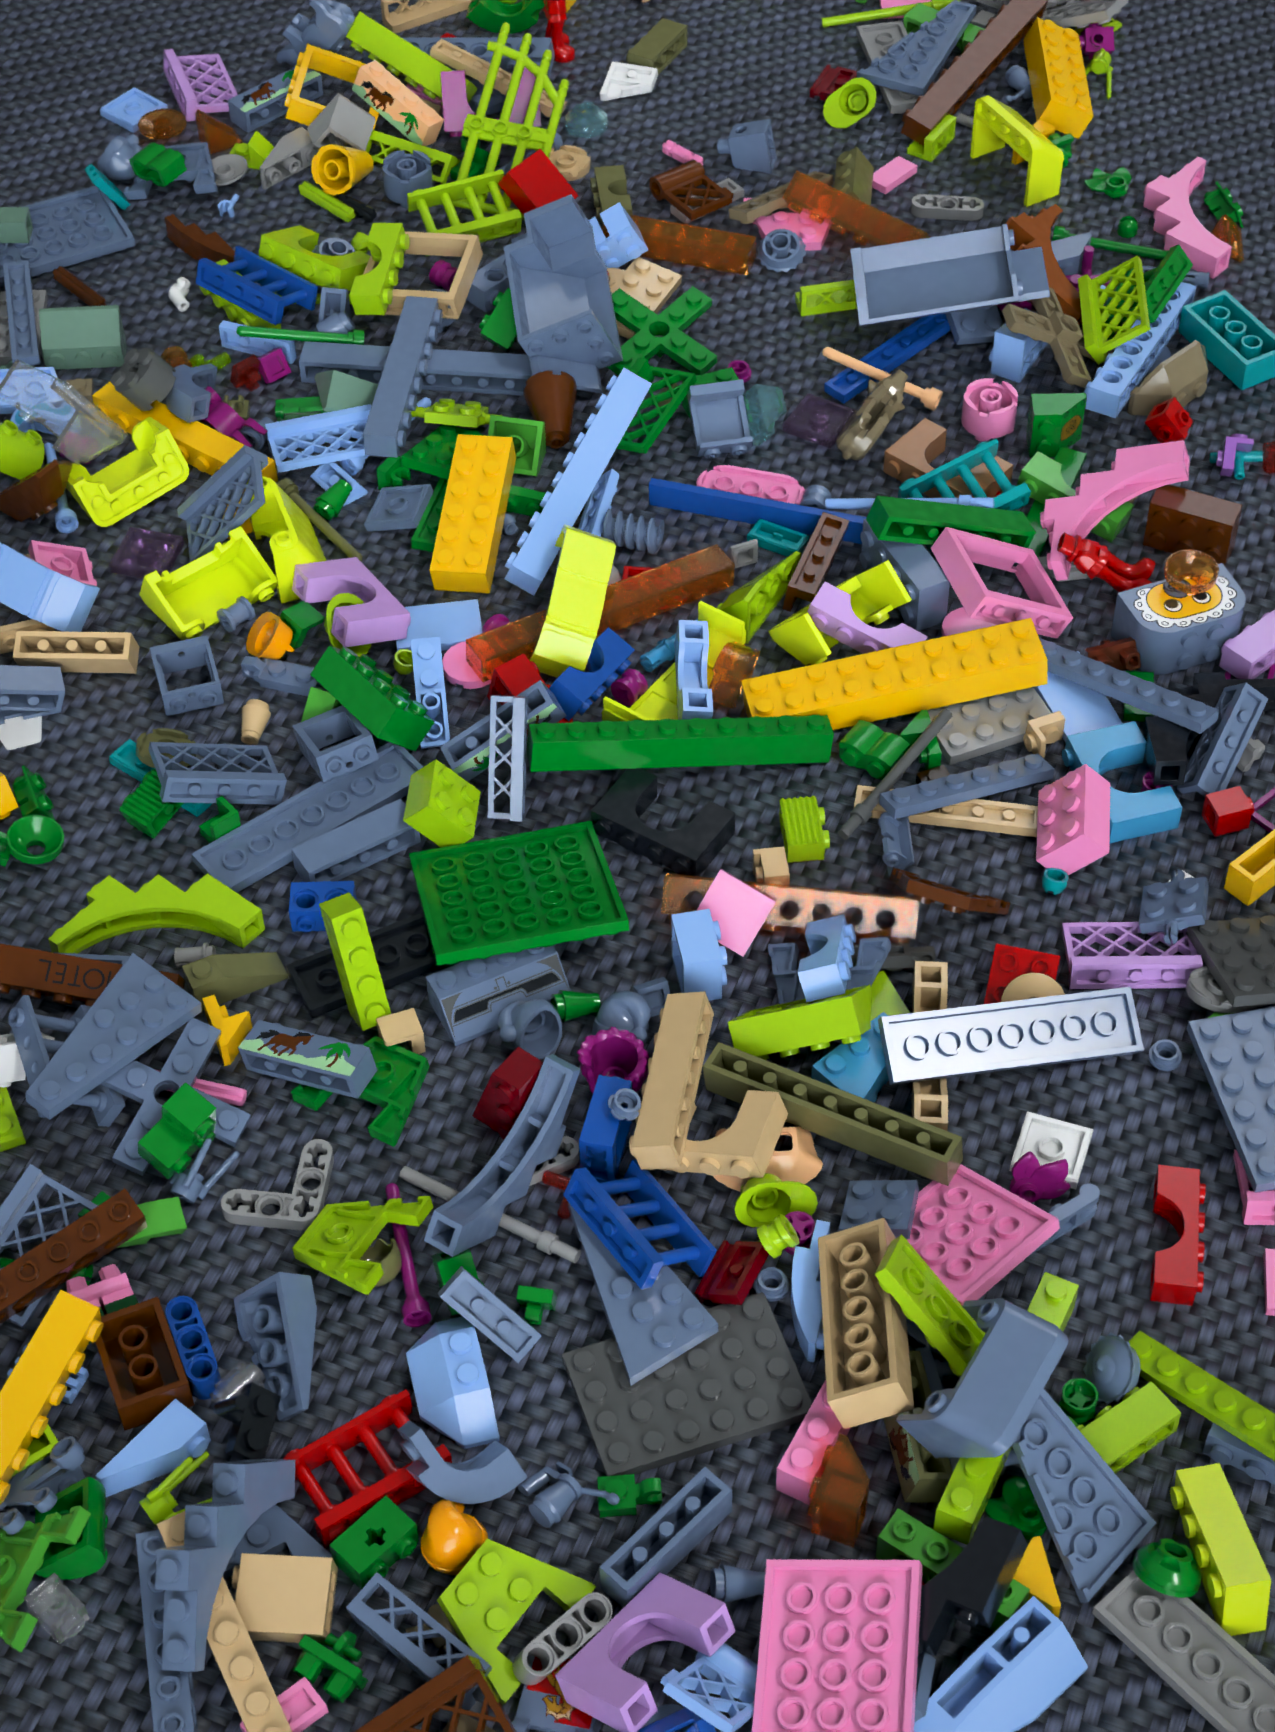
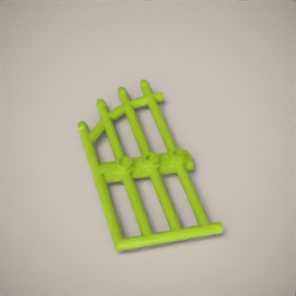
M508 23L502 24L497 42L489 40L487 44V50L492 51L493 56L476 114H468L465 119L462 136L469 137L456 181L468 177L478 139L493 142L484 173L495 171L502 144L517 147L511 169L523 161L526 149L535 151L541 149L548 158L551 153L569 88V81L562 79L559 84V90H555L547 75L552 59L551 50L546 49L544 51L540 66L528 57L532 42V35L530 33H525L519 51L507 47L506 42L510 32V24ZM504 55L515 60L516 63L500 119L497 120L487 118L485 115L501 59ZM525 67L536 76L524 123L518 124L509 122ZM543 88L553 104L547 129L533 127ZM489 192L477 195L482 212L494 215L499 214L495 204L486 203ZM504 192L503 199L508 211L517 210L510 208L512 200ZM465 198L452 201L454 207L471 210ZM520 212L522 220L525 221L524 215Z

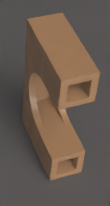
M924 418L885 450L883 472L904 482L909 478L916 479L934 470L929 463L945 451L947 429ZM995 456V460L1011 483L1013 464ZM984 463L970 470L987 497L996 496L998 491L1003 492ZM960 475L946 481L956 498H959V495H972ZM936 487L923 493L930 498H942Z

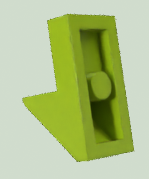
M255 131L248 144L235 143L229 154L243 156L247 161L248 168L260 170V166L271 153L274 146L258 131Z

